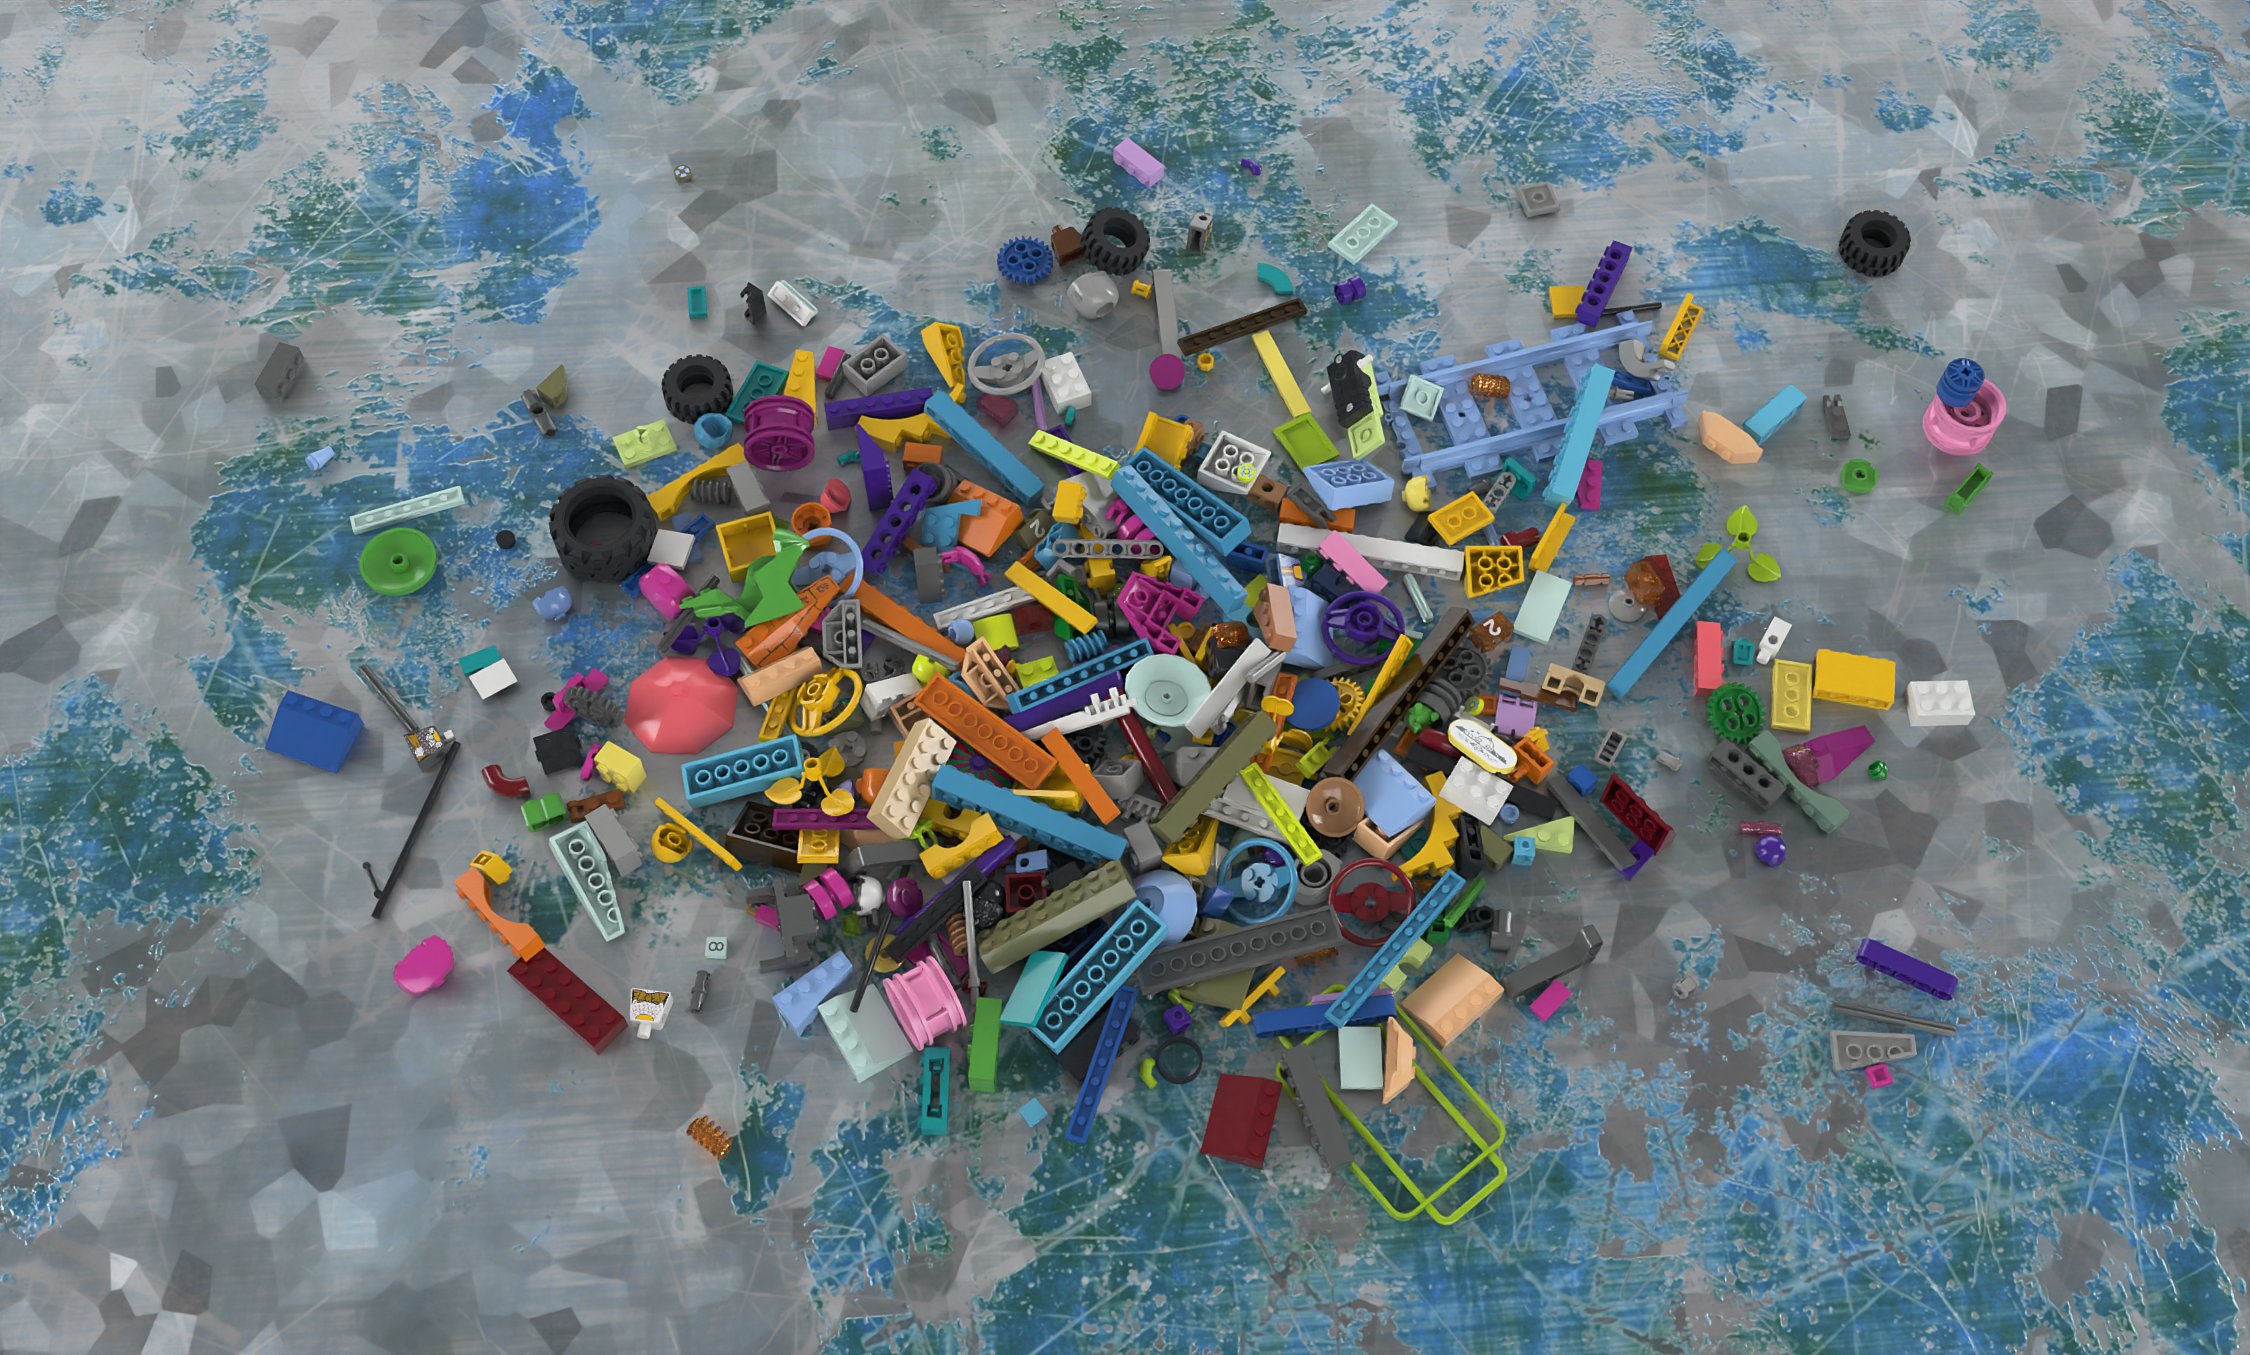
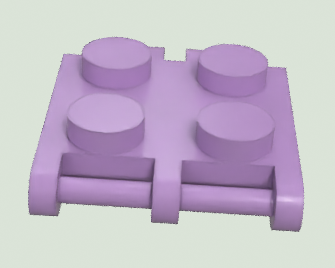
M1499 694L1494 729L1497 730V734L1510 738L1511 733H1514V739L1522 740V736L1534 727L1538 702L1520 700V697H1516V699L1505 697L1503 694ZM1503 700L1515 702V704L1503 702ZM1520 703H1521V704H1526V705H1531L1532 707L1523 706V705H1520Z

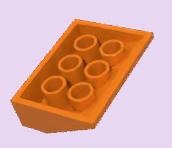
M964 479L954 489L946 505L980 499L982 503L980 516L961 514L957 542L990 557L1024 521V517L1018 504Z

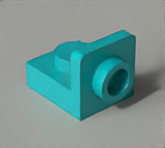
M1737 638V641H1731V645H1733L1731 664L1751 666L1753 664L1755 643L1749 642L1748 638Z

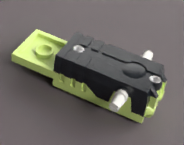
M1349 350L1344 355L1337 354L1334 362L1326 367L1329 382L1321 388V391L1326 395L1332 390L1333 399L1336 403V413L1339 417L1338 422L1348 430L1353 457L1359 461L1385 443L1380 421L1383 412L1371 364L1373 357L1370 354L1366 356L1356 350Z

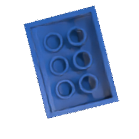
M288 690L278 706L265 749L337 773L364 723L358 713Z

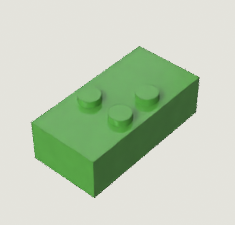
M977 997L974 1024H970L969 1036L973 1037L972 1044H968L967 1048L968 1063H970L968 1074L970 1091L995 1093L1002 1023L999 1021L1003 1013L1002 999Z

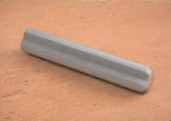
M1276 650L1247 672L1245 680L1249 683H1254L1284 660L1287 652Z

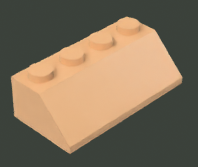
M806 646L737 680L755 707L802 685L804 682L806 683L814 679V675L824 673L821 661L814 649Z

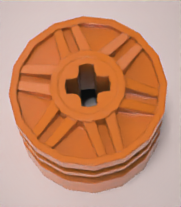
M809 502L802 504L792 515L791 522L794 533L800 536L818 528H833L829 511L819 503ZM821 535L809 540L810 546L805 550H823L830 545L833 536Z

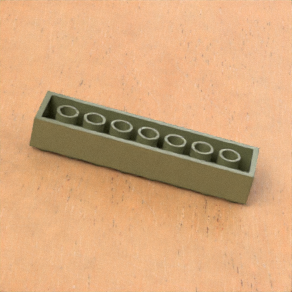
M1263 710L1251 713L1148 825L1151 832L1163 844L1179 842L1185 834L1183 832L1186 828H1191L1198 821L1196 817L1201 812L1205 813L1211 807L1210 802L1214 798H1219L1225 790L1223 788L1226 784L1230 785L1238 777L1236 773L1240 769L1244 770L1251 762L1249 759L1253 755H1258L1264 747L1262 745L1266 740L1270 741L1277 734L1275 731L1279 726Z
M1117 859L1108 862L1097 871H1092L1084 878L1071 882L1069 886L1054 891L1045 899L1036 901L1032 906L1019 910L1015 915L999 921L993 927L984 929L976 935L980 957L991 974L997 973L1136 898L1137 895L1130 876L1121 861Z

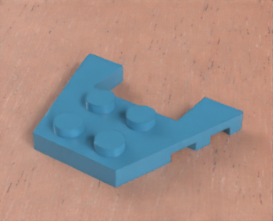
M974 499L925 509L920 545L922 547H936L937 554L952 551L957 546L961 514L980 516L982 500ZM950 562L956 565L957 567L967 572H970L966 566L958 564L957 562Z

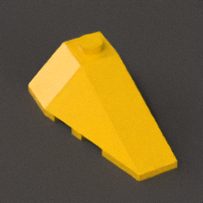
M934 322L921 331L925 348L949 387L955 388L956 384L959 383L964 385L965 389V371L962 368V362H964V356L962 355L964 341L960 327Z
M1200 813L1196 817L1198 819L1196 824L1184 833V837L1179 842L1170 843L1162 856L1164 862L1185 875H1205L1211 864L1219 820Z

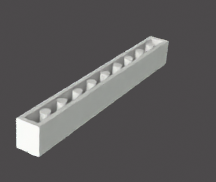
M1280 523L1276 551L1296 555L1312 553L1321 559H1325L1319 553L1321 549L1318 546L1333 531L1316 529L1310 526H1297L1291 523ZM1338 532L1373 567L1460 581L1465 552L1456 549H1442L1437 546H1423L1418 543H1404L1399 540L1392 541L1385 540L1384 538Z

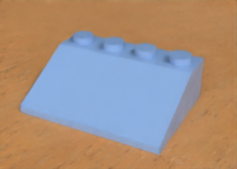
M1364 458L1359 461L1351 459L1303 467V471L1318 499L1327 505L1329 510L1336 511L1340 508H1353V506L1359 505L1366 506L1371 503H1383V501L1391 500L1395 480Z
M1289 585L1287 588L1290 595L1297 640L1291 651L1287 652L1286 658L1282 662L1314 670H1321L1332 666L1333 653L1325 644L1321 631L1322 618L1330 603L1308 589ZM1329 627V633L1333 641V628Z
M1384 749L1375 752L1352 782L1362 793L1365 804L1364 813L1388 837L1430 816L1437 800Z

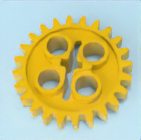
M1334 677L1333 682L1330 683L1336 688L1341 704L1336 719L1324 728L1325 732L1329 728L1335 732L1338 727L1342 731L1344 725L1349 728V722H1354L1365 701V695L1356 682L1352 683L1351 679L1345 682L1344 677L1337 681L1336 677Z

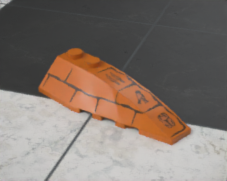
M829 574L797 593V596L804 604L802 609L756 624L735 644L757 669L793 653L797 648L798 642L808 633L809 627L818 620L821 611L827 608L841 588Z

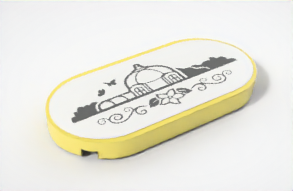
M1458 719L1450 724L1447 733L1450 743L1482 768L1495 774L1496 772L1507 774L1513 771L1517 763V755L1514 750L1480 724L1468 719Z

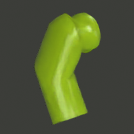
M1177 987L1171 988L1170 992H1168V998L1174 1006L1182 1003L1186 1011L1191 1012L1194 1002L1181 998Z
M1152 1057L1144 1058L1141 1061L1139 1076L1150 1090L1158 1084L1151 1074L1152 1068L1156 1064Z

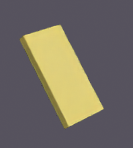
M1774 659L1770 728L1803 734L1810 733L1812 664Z

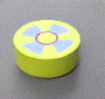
M1242 464L1239 466L1237 477L1241 482L1249 483L1255 479L1256 470L1252 465Z
M1477 696L1470 697L1465 703V711L1472 716L1480 714L1484 707L1483 700Z

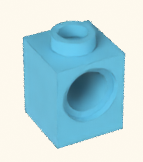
M1515 836L1511 845L1514 848L1511 855V864L1531 866L1535 857V838Z

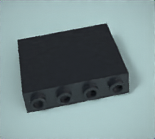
M1112 997L1104 1003L1058 1055L1029 1030L1030 1036L1034 1040L1037 1038L1076 1081L1078 1088L1084 1083L1113 1001ZM1131 1017L1127 1023L1115 1059H1118L1125 1052L1124 1049L1128 1045L1133 1046L1140 1039L1141 1028Z

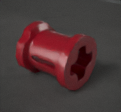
M969 975L963 983V992H971V989L968 988ZM980 981L979 997H983L988 987V982Z

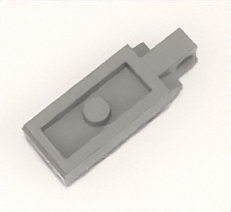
M1242 688L1210 726V729L1216 735H1220L1226 730V723L1234 716L1235 708L1242 702L1241 698L1245 693Z

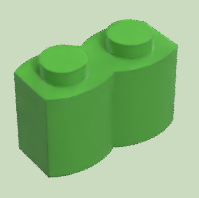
M550 793L541 800H529L521 806L530 833L568 820L560 793Z

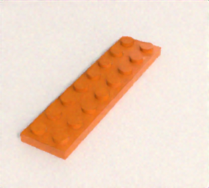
M936 672L913 701L914 705L1029 790H1038L1059 764L1058 760L938 672Z

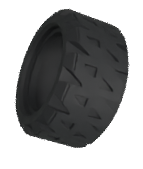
M596 475V478L593 479L587 477L575 482L574 487H567L558 496L559 503L553 504L549 515L551 522H549L550 534L562 563L566 564L568 570L579 577L585 575L586 580L602 582L603 579H608V582L623 579L628 573L632 575L644 564V561H647L658 532L646 494L639 486H634L631 481L619 476L615 479L611 475ZM617 512L632 519L627 532L612 543L589 545L576 538L581 525L596 514Z

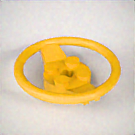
M832 667L831 670L824 672V674L814 675V679L807 684L804 682L794 699L788 715L791 729L800 736L815 737L825 734L843 723L856 708L862 694V681L855 671ZM844 676L850 677L855 686L850 703L838 717L819 727L822 712L827 713L833 708L832 704L840 693V689L836 684ZM800 703L803 706L802 728L796 721V714Z

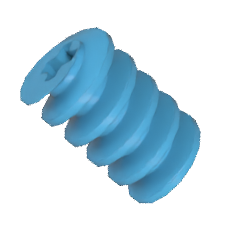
M1098 630L1097 635L1092 632L1090 637L1086 634L1083 635V638L1077 637L1075 641L1070 639L1068 643L1064 642L1067 655L1073 664L1075 663V657H1078L1080 661H1083V655L1090 659L1091 652L1096 657L1097 650L1104 654V648L1108 647L1102 630Z

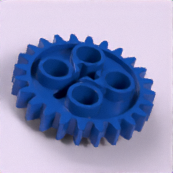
M1022 236V240L1015 237L1014 242L1010 239L1009 245L1004 243V248H1000V253L997 254L998 270L1001 271L1002 276H1006V280L1012 278L1013 284L1019 281V285L1025 282L1028 286L1030 281L1035 284V280L1041 282L1042 277L1047 278V273H1051V268H1053L1052 250H1049V245L1044 246V241L1038 243V238L1033 241L1031 236L1028 239Z

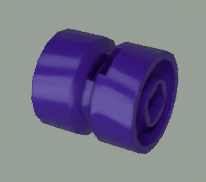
M1359 276L1349 278L1347 282L1342 281L1335 284L1334 293L1337 301L1341 305L1351 303L1353 299L1358 300L1365 297L1366 288L1363 280Z

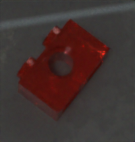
M1042 603L1013 608V620L1017 636L1054 629L1053 613Z

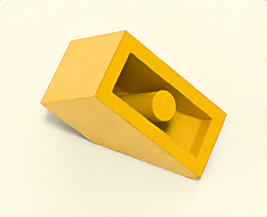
M484 850L469 864L471 868L474 866L484 878L497 885L505 883L510 878L509 874L513 871L497 854Z

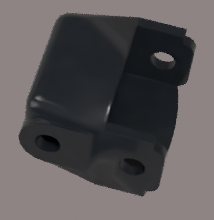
M1211 635L1205 647L1209 676L1215 681H1221L1245 650L1229 645H1217V636ZM1253 640L1249 641V643L1246 645L1245 650L1249 647Z

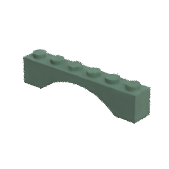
M1767 729L1750 741L1746 748L1748 755L1764 767L1770 775L1783 783L1787 788L1785 791L1790 795L1791 799L1797 802L1804 809L1805 813L1818 823L1822 830L1830 834L1847 820L1851 812L1838 799L1816 793L1795 777L1784 760L1781 743Z

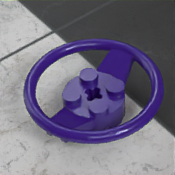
M1355 591L1338 597L1329 605L1322 618L1321 631L1325 644L1336 657L1353 665L1370 666L1382 663L1388 659L1401 634L1405 635V623L1400 610L1388 598L1374 592ZM1371 599L1383 604L1392 612L1397 626L1384 618L1381 611L1378 610V606L1370 602H1359V604L1349 609H1336L1349 600ZM1329 627L1346 630V635L1358 642L1372 643L1376 638H1380L1394 644L1386 652L1376 657H1353L1341 651L1334 644L1329 633Z

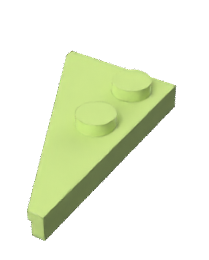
M1573 816L1527 828L1503 835L1502 840H1507L1512 845L1515 836L1535 838V848L1571 854L1575 819Z

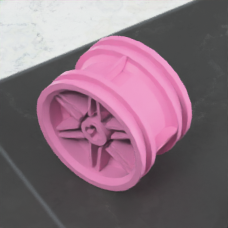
M1984 379L1973 401L1967 406L1952 407L1945 404L1936 393L1933 402L1929 405L1923 417L1924 433L1935 447L1950 455L1970 456L1977 454L1988 445L1994 431L2003 421L2007 406L2005 398L2001 391L1987 379Z
M932 956L926 957V963L923 961L917 962L916 968L901 976L898 973L892 976L893 980L889 978L883 980L886 994L898 1020L913 1045L919 1051L924 1049L925 1043L928 1046L934 1043L933 1038L948 1030L955 1033L958 1030L957 1026L961 1028L967 1026L960 1001L944 971Z

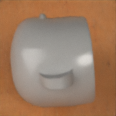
M1104 271L1084 274L1077 278L1069 286L1067 296L1082 316L1095 319L1113 310L1118 302L1119 292L1110 276Z
M1319 849L1323 854L1322 858L1307 867L1303 865L1299 858L1294 861L1298 873V888L1294 901L1301 905H1316L1327 900L1331 883L1341 871L1340 866L1342 865V861L1331 852ZM1313 876L1318 878L1320 882L1312 883L1306 880L1305 877Z

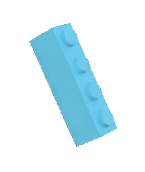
M1792 384L1786 389L1782 388L1778 392L1777 397L1770 398L1763 409L1760 407L1752 418L1749 417L1744 421L1742 430L1749 434L1759 446L1802 409L1808 397Z

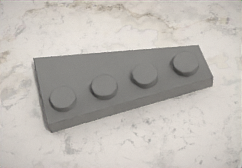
M1835 1030L1829 1033L1833 1073L1911 1058L1917 1055L1914 1034Z

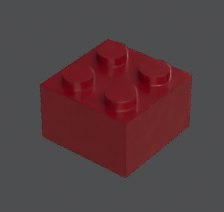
M1045 872L1005 874L1007 918L1015 915L1019 910L1032 906L1036 901L1047 897L1046 887L1041 885L1042 880L1046 879Z

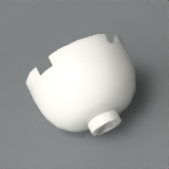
M859 874L856 876L859 881L854 883L852 889L855 902L851 906H855L856 911L852 912L854 915H870L873 908L878 910L881 903L885 902L886 893L882 891V885L877 879L872 876Z

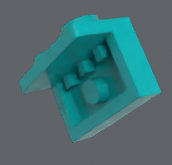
M1511 457L1505 460L1503 470L1495 477V480L1497 481L1504 472L1512 473L1516 477V482L1510 493L1520 501H1523L1534 491L1537 478ZM1509 480L1504 481V487L1506 486L1507 482H1509Z

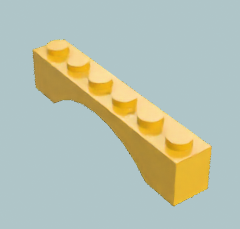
M737 443L734 446L728 447L725 451L698 465L692 471L681 475L680 478L672 483H668L660 490L651 493L647 499L650 502L656 519L661 523L676 514L680 503L691 491L695 478L701 484L703 479L706 482L718 477L728 476L726 468L747 461L741 444Z

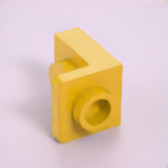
M1533 727L1528 730L1527 734L1522 736L1523 739L1527 737L1543 752L1550 749L1545 735L1548 734L1547 729Z

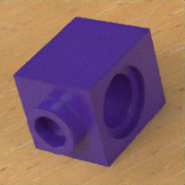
M1182 1003L1163 1013V1023L1173 1037L1191 1028L1192 1018Z

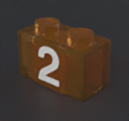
M1498 611L1471 628L1468 639L1476 648L1481 647V653L1491 652L1501 642L1505 643L1512 638L1514 626L1501 611Z

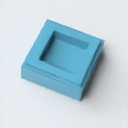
M1035 1097L1018 1110L1031 1128L1048 1116V1112Z

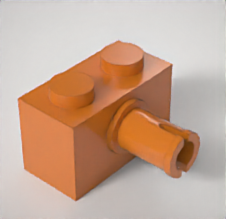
M1527 737L1512 748L1517 755V763L1513 771L1507 773L1509 780L1514 777L1511 782L1515 783L1525 775L1537 785L1550 774L1555 762Z

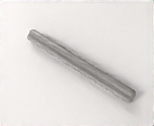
M869 619L862 620L861 629L914 654L928 657L930 661H936L951 671L958 669L959 662Z

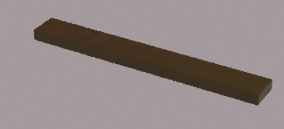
M1299 297L1180 338L1177 344L1183 354L1188 356L1306 315L1308 310Z

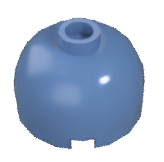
M560 586L545 592V596L542 599L538 596L532 601V605L542 618L559 621L565 618V613L570 610L572 598L567 587Z

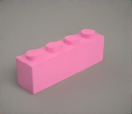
M1336 530L1318 546L1321 549L1319 553L1326 560L1330 558L1334 562L1332 566L1339 573L1343 571L1347 575L1346 580L1354 586L1356 584L1363 591L1378 594L1388 584V581Z

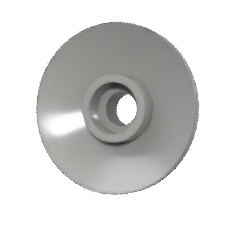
M1623 589L1611 595L1608 608L1612 616L1617 620L1633 623L1644 616L1646 603L1637 592Z

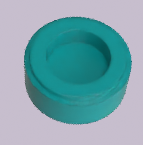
M1069 406L1065 424H1072L1076 411L1075 407Z

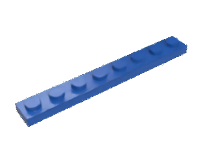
M1122 984L1116 990L1064 1137L1065 1140L1085 1146L1139 989Z

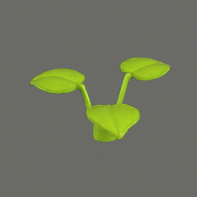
M1741 506L1730 515L1726 523L1728 533L1736 536L1734 543L1728 548V551L1730 552L1734 547L1739 550L1748 549L1749 557L1752 561L1748 565V573L1753 580L1769 582L1780 579V568L1772 556L1766 553H1759L1756 558L1753 557L1750 541L1751 536L1758 529V523L1748 506ZM1717 543L1705 544L1699 550L1695 563L1704 569L1723 547Z

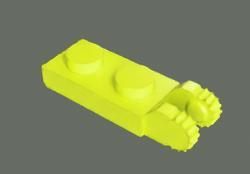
M1328 737L1321 742L1319 741L1295 764L1307 779L1323 766L1336 751V746L1329 750L1324 747L1330 740Z

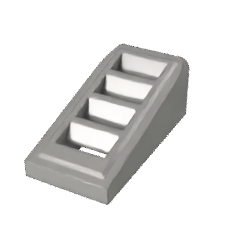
M1611 726L1593 760L1610 769L1629 735ZM1612 736V737H1614V738L1620 740L1621 742H1620V743H1617V742H1615L1614 740L1610 739L1609 737ZM1606 743H1611L1612 745L1616 746L1617 749H1614L1606 745ZM1603 748L1613 752V756L1604 752ZM1602 754L1611 759L1610 762L1601 759L1599 755Z

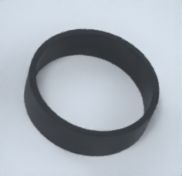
M1182 1036L1172 1037L1166 1040L1158 1050L1157 1069L1160 1075L1168 1082L1186 1084L1193 1081L1199 1075L1203 1056L1201 1049L1193 1040ZM1173 1043H1185L1191 1046L1199 1056L1200 1064L1198 1069L1192 1075L1185 1078H1175L1168 1075L1162 1069L1159 1062L1160 1054L1164 1048Z

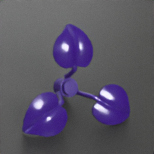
M734 612L722 615L720 618L716 616L709 617L699 637L697 630L687 625L670 648L682 654L693 652L696 648V643H699L705 632H707L710 637L716 638L719 652H714L709 656V668L716 674L732 676L740 667V656L734 648L722 650L719 636L722 633V629L724 631L729 630L732 634L738 635L747 632L751 626L745 628V620Z

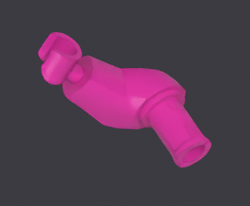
M956 546L952 551L939 553L944 558L942 559V565L957 562L966 566L973 575L978 574L977 582L979 585L984 586L986 581L988 582L991 579V575L988 572H983L985 568L979 558L967 548Z

